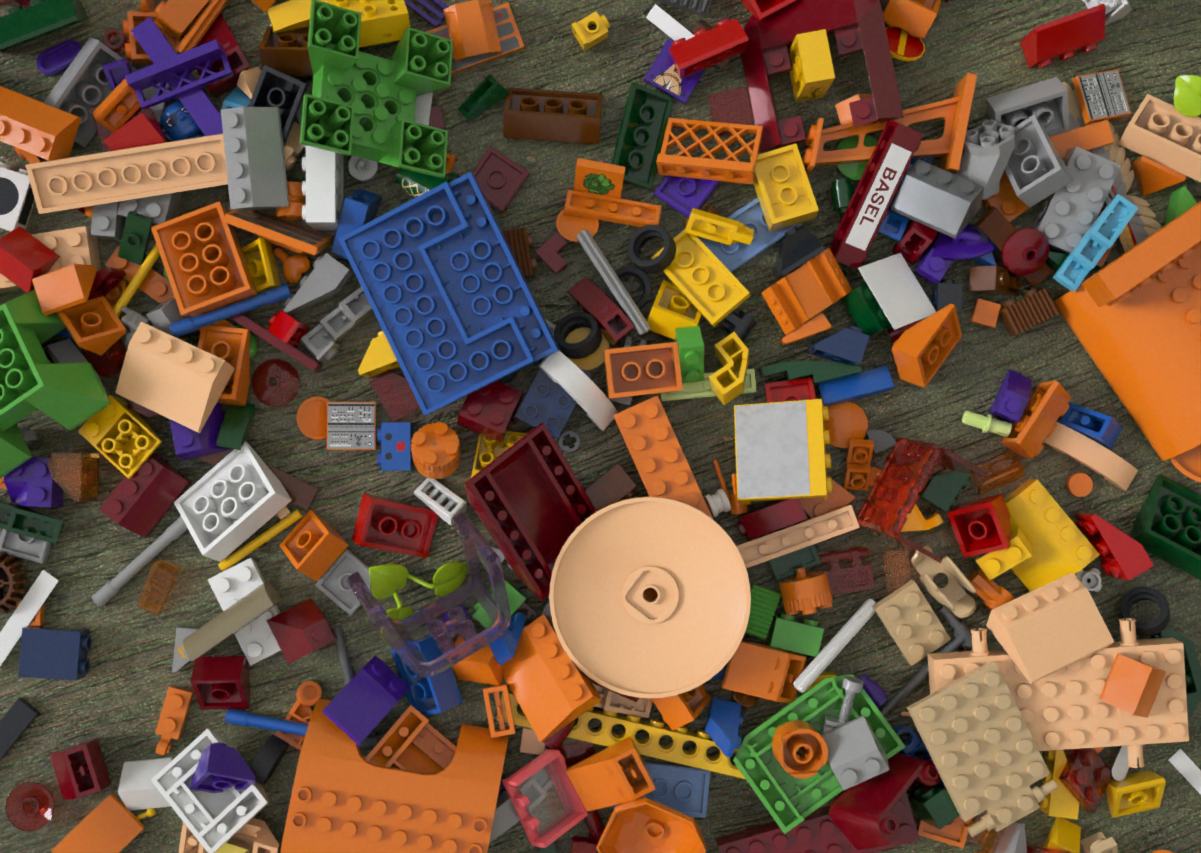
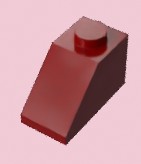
M280 310L279 313H275L270 319L268 331L286 344L298 348L301 338L307 334L310 327Z

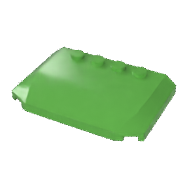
M853 674L821 680L745 735L733 759V762L784 834L843 791V788L832 771L828 758L825 765H822L817 771L818 773L812 777L801 779L787 773L776 760L772 751V740L775 730L778 726L789 721L800 720L811 724L821 735L826 715L839 718L846 692L842 688L845 676L855 677ZM862 688L861 693L855 694L848 721L864 715L889 759L906 746Z

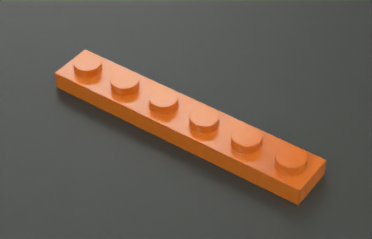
M118 245L105 266L124 270L126 272L124 279L131 282L141 265L118 257L120 248ZM151 268L138 289L158 303L175 298L166 277ZM206 311V312H202V313H197V314H192V315H188V316L191 317V318H193V317L202 315V314L207 313V312H210V311ZM226 319L210 324L211 326L236 327Z

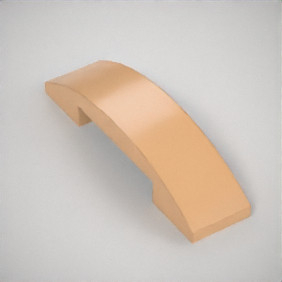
M1055 422L1057 425L1055 431L1049 437L1046 436L1043 443L1089 467L1124 491L1128 489L1138 472L1134 466L1092 439Z

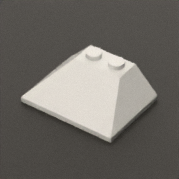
M207 728L155 775L151 782L208 853H215L260 812L269 801L261 783L257 781L246 790H236L235 786H232L231 788L223 789L221 793H209L190 789V784L202 752L211 743L220 742L226 744Z

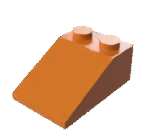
M954 304L947 305L907 329L893 343L892 353L901 380L926 388L961 339L962 333Z
M211 325L202 327L197 348L225 360L235 368L217 403L246 406L250 384V330Z

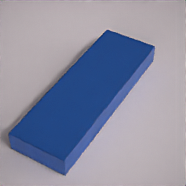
M886 365L817 383V388L823 405L832 406L894 390V384Z

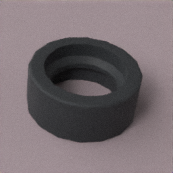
M647 225L641 227L633 234L629 241L628 253L633 263L639 269L646 273H658L670 266L674 260L676 244L671 235L661 226ZM662 238L665 244L661 254L653 260H642L640 252L643 245L650 239Z
M623 266L615 270L614 272L619 279L624 276H633L641 282L643 293L635 304L639 310L648 303L651 295V282L648 275L634 266ZM606 285L607 297H609L622 310V312H624V310L616 300L615 296L613 295L609 287Z
M574 312L566 315L556 324L554 338L560 351L566 357L581 359L593 354L599 348L602 341V332L592 315L587 312ZM581 327L591 329L587 338L581 342H565L566 337L573 330Z
M1138 587L1126 593L1120 602V614L1124 620L1131 618L1130 607L1138 601L1150 600L1157 603L1160 608V615L1156 620L1149 623L1135 622L1137 635L1152 636L1160 633L1167 627L1170 621V609L1166 597L1162 593L1150 587Z
M273 734L266 740L250 766V769L256 776L255 781L262 785L267 783L282 760L289 743Z

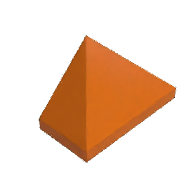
M1145 156L1136 159L1132 164L1143 197L1175 186L1185 181L1187 177Z

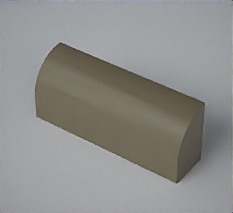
M270 581L257 587L183 640L184 649L191 662L203 657L283 601Z

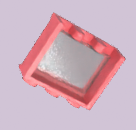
M545 749L538 757L510 777L502 780L531 846L546 848L588 815L565 772V769H567L566 761L559 750Z

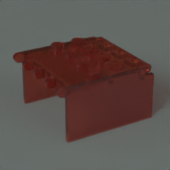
M897 437L895 440L896 445L890 456L886 457V463L878 478H875V484L867 499L864 498L862 502L864 505L856 519L860 526L898 547L941 563L943 560L941 557L901 536L900 532L907 521L906 515L910 514L919 498L918 493L923 491L932 474L930 471L935 468L936 464L944 469L981 477H987L988 472L934 443Z

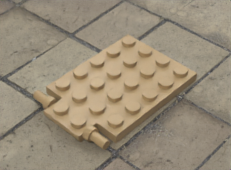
M990 661L907 707L960 818L966 822L985 811L986 814L980 817V821L967 828L972 837L986 829L988 831L994 829L997 832L1040 808L1038 803L1045 799L1044 796L1058 789L1053 780L1040 787L1030 788L1031 784L1046 777L1050 772L996 662Z

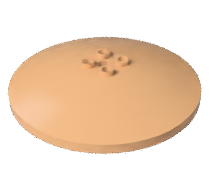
M649 496L625 499L610 504L588 517L576 528L563 545L556 559L550 582L549 601L552 622L562 647L575 665L589 678L623 695L638 698H664L688 692L702 685L715 676L730 661L738 649L747 628L750 615L751 593L748 573L743 558L731 537L716 521L689 504L673 499ZM654 588L658 593L657 598L653 601L646 600L643 595L644 590Z

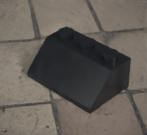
M264 65L248 107L280 108L284 148L308 84L279 69Z

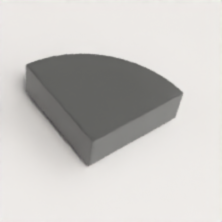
M866 431L867 439L874 442L873 454L897 445L894 438L884 431Z

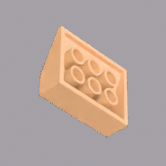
M141 322L129 342L115 393L200 433L235 368L215 355Z
M1073 572L991 610L986 624L1031 684L1114 643L1088 589Z

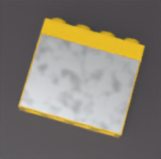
M822 399L734 405L737 501L740 505H748L750 501L824 497L825 500H829L828 493L833 492L832 478L827 476V469L831 468V454H826V445L830 444V432L825 430V421H829L828 406L823 405Z

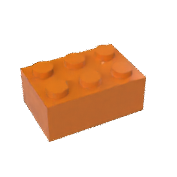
M678 342L606 349L603 351L608 399L683 391Z

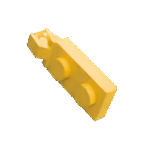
M692 208L685 227V232L730 246L732 243L737 244V242L750 245L754 237V229L744 226L739 221Z

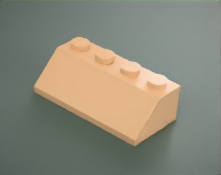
M1147 94L1127 125L1118 144L1201 182V118L1198 116H1183L1176 110L1175 106Z

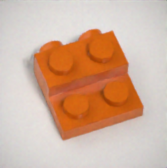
M127 11V20H122L123 34L128 35L129 43L124 44L125 57L131 59V65L154 64L131 30L149 17L155 21L157 15L155 12ZM157 24L172 47L176 49L180 41Z

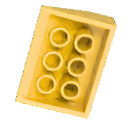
M1038 479L1026 480L1004 499L1010 514V532L1019 527L1033 546L1032 556L1011 568V571L1029 592L1072 572L1074 574L1078 573L1100 555Z

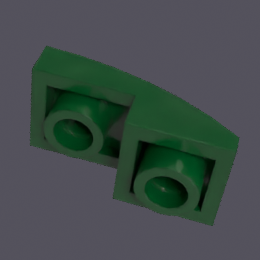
M246 403V406L229 405L217 438V446L241 450L248 436V426L256 412L255 405Z

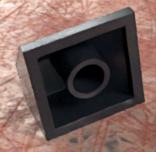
M795 226L784 233L786 238L780 241L773 275L775 278L786 275L825 250L823 245L806 227L798 229Z

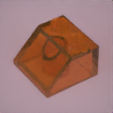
M51 453L48 463L51 478L75 502L99 501V453Z

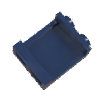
M42 626L23 627L18 677L76 681L84 678L90 667V662L87 660L88 650L92 643L89 629L69 630L42 628Z

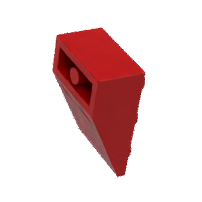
M1077 512L1074 514L1077 520L1075 522L1077 528L1082 534L1086 535L1089 542L1100 554L1098 556L1102 562L1100 567L1107 576L1129 581L1154 566L1142 544L1101 517L1091 513Z

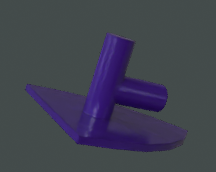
M967 224L956 239L939 232L934 255L957 260L973 259L994 251V247L984 235Z

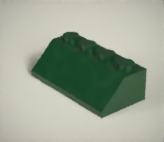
M32 0L30 1L32 5L23 9L22 5L9 9V15L0 17V53L88 20L89 18L81 1Z

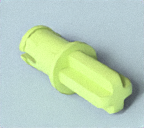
M965 411L962 417L964 424L980 428L983 433L991 432L1008 437L1012 429L1011 422L998 420L990 414L983 416Z

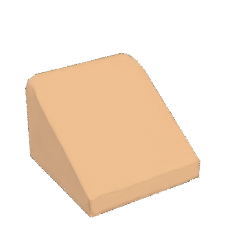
M259 67L242 71L237 82V86L250 99L253 96L262 72Z

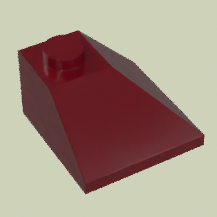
M311 598L266 620L287 664L336 640L326 619Z

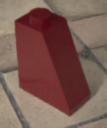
M911 220L901 240L897 242L892 252L895 254L901 253L907 262L913 264L932 243L938 231Z
M799 498L781 499L738 516L740 522L737 523L740 534L742 536L746 535L747 539L750 540L807 519V516Z

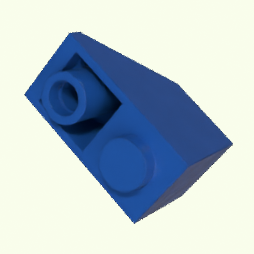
M713 697L707 711L705 732L725 756L731 758L734 750L740 748L742 735L738 734V729H741L744 715L740 714L741 704Z

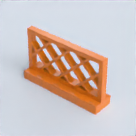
M668 118L661 152L656 160L659 175L754 184L763 126ZM673 126L683 127L686 130L677 137L672 133ZM699 129H706L709 132L700 140L694 133ZM723 131H730L733 136L723 142L718 137V134ZM747 133L756 134V138L748 144L741 138ZM691 136L695 143L685 149L680 142ZM714 138L719 145L709 151L703 144ZM737 140L743 147L732 153L727 146ZM674 145H677L681 150L676 155H667L668 149ZM698 147L705 153L699 158L692 157L689 154ZM722 149L728 154V157L723 160L715 159L713 156ZM747 151L751 156V162H740L737 157Z

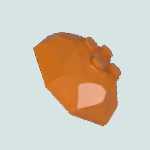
M641 797L616 806L596 847L598 853H705L707 848L701 830L693 817L647 797Z

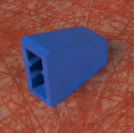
M359 188L345 197L332 252L339 254L340 258L348 260L338 238L374 220L382 199L381 195Z

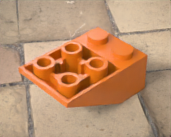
M741 641L738 649L728 662L722 688L776 702L791 703L795 700L797 689L794 687L793 682L803 672L806 656L769 645Z
M631 736L565 769L587 812L634 801L656 790L653 778Z

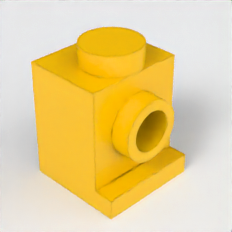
M597 11L579 22H574L572 24V33L585 52L609 37L608 28H610V24L604 15L599 16ZM593 24L596 25L597 28L595 30L588 29Z

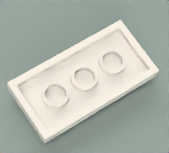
M252 557L209 578L208 582L222 610L225 611L265 583V580ZM277 605L235 634L250 666L281 651L266 621L280 614Z

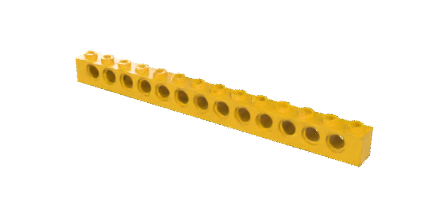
M509 688L514 724L533 729L524 712L518 709L519 703ZM502 693V712L504 722L508 723L504 695ZM592 707L578 717L577 722L572 726L573 730L567 736L607 747L631 736L641 755L745 779L736 764L730 760V757H726L720 748L716 756L710 757L706 754L709 747L718 746L703 730H698L697 733L688 731L687 727L682 726L672 731L669 726L664 725L665 722L657 719H651L648 722L641 720L640 716L629 714L623 716L618 715L617 712L601 711ZM593 718H597L602 722V725L598 729H592L589 727L588 722ZM615 724H622L625 727V731L619 735L613 733L611 729ZM638 730H646L649 733L648 737L645 740L637 739L635 734ZM663 735H669L672 737V742L664 746L659 743V739ZM686 741L696 743L695 748L691 751H685L682 747Z

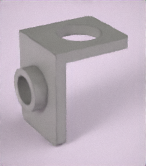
M331 341L316 359L323 363L331 361L338 354V348L341 345L338 342Z

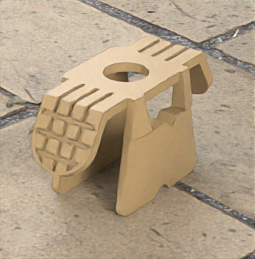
M927 545L918 550L912 557L911 563L921 575L919 579L930 596L947 606L959 618L971 615L976 609V602L962 587L972 593H975L976 590L967 577L948 556L939 560L930 546ZM937 573H944L947 576L948 582L943 588H938L933 582V578Z

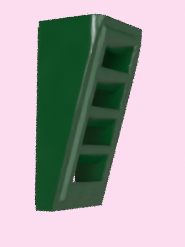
M489 74L458 110L470 122L505 98L509 92Z

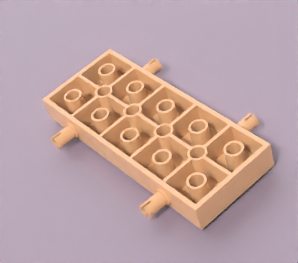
M1134 618L1119 619L1121 640L1114 641L1112 645L1032 684L1027 680L1005 649L988 650L987 629L978 628V631H976V628L971 629L972 651L927 654L930 694L990 661L996 662L1039 751L1127 745L1128 766L1138 768L1137 764H1139V767L1142 768L1145 766L1143 745L1189 741L1184 645L1172 637L1136 640V619ZM1117 653L1166 671L1148 718L1132 715L1099 699Z

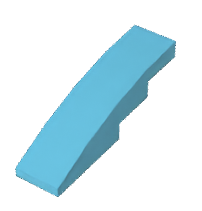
M1117 194L1053 276V279L1070 291H1075L1088 272L1096 266L1106 250L1113 245L1138 210V207L1120 194Z

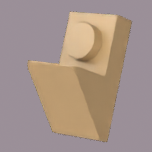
M1102 832L1081 840L1085 853H1118L1117 843L1113 837L1106 839Z

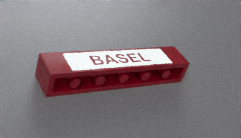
M888 119L830 243L829 248L836 261L857 270L865 262L867 251L877 237L878 228L888 214V207L892 199L897 195L902 177L909 170L911 158L920 147L922 133Z

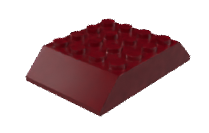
M541 423L465 482L468 501L516 576L540 600H543L549 595L552 571L563 545L576 528L597 511L546 425Z

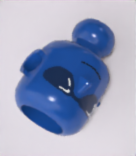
M180 100L173 102L162 112L160 116V124L163 127L162 132L170 142L205 136Z

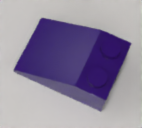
M374 655L322 712L359 745L411 687Z

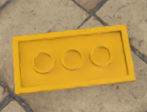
M684 229L673 238L676 244L675 258L670 266L662 272L707 321L715 327L751 295L697 236L686 233ZM663 248L651 257L652 260L661 254Z

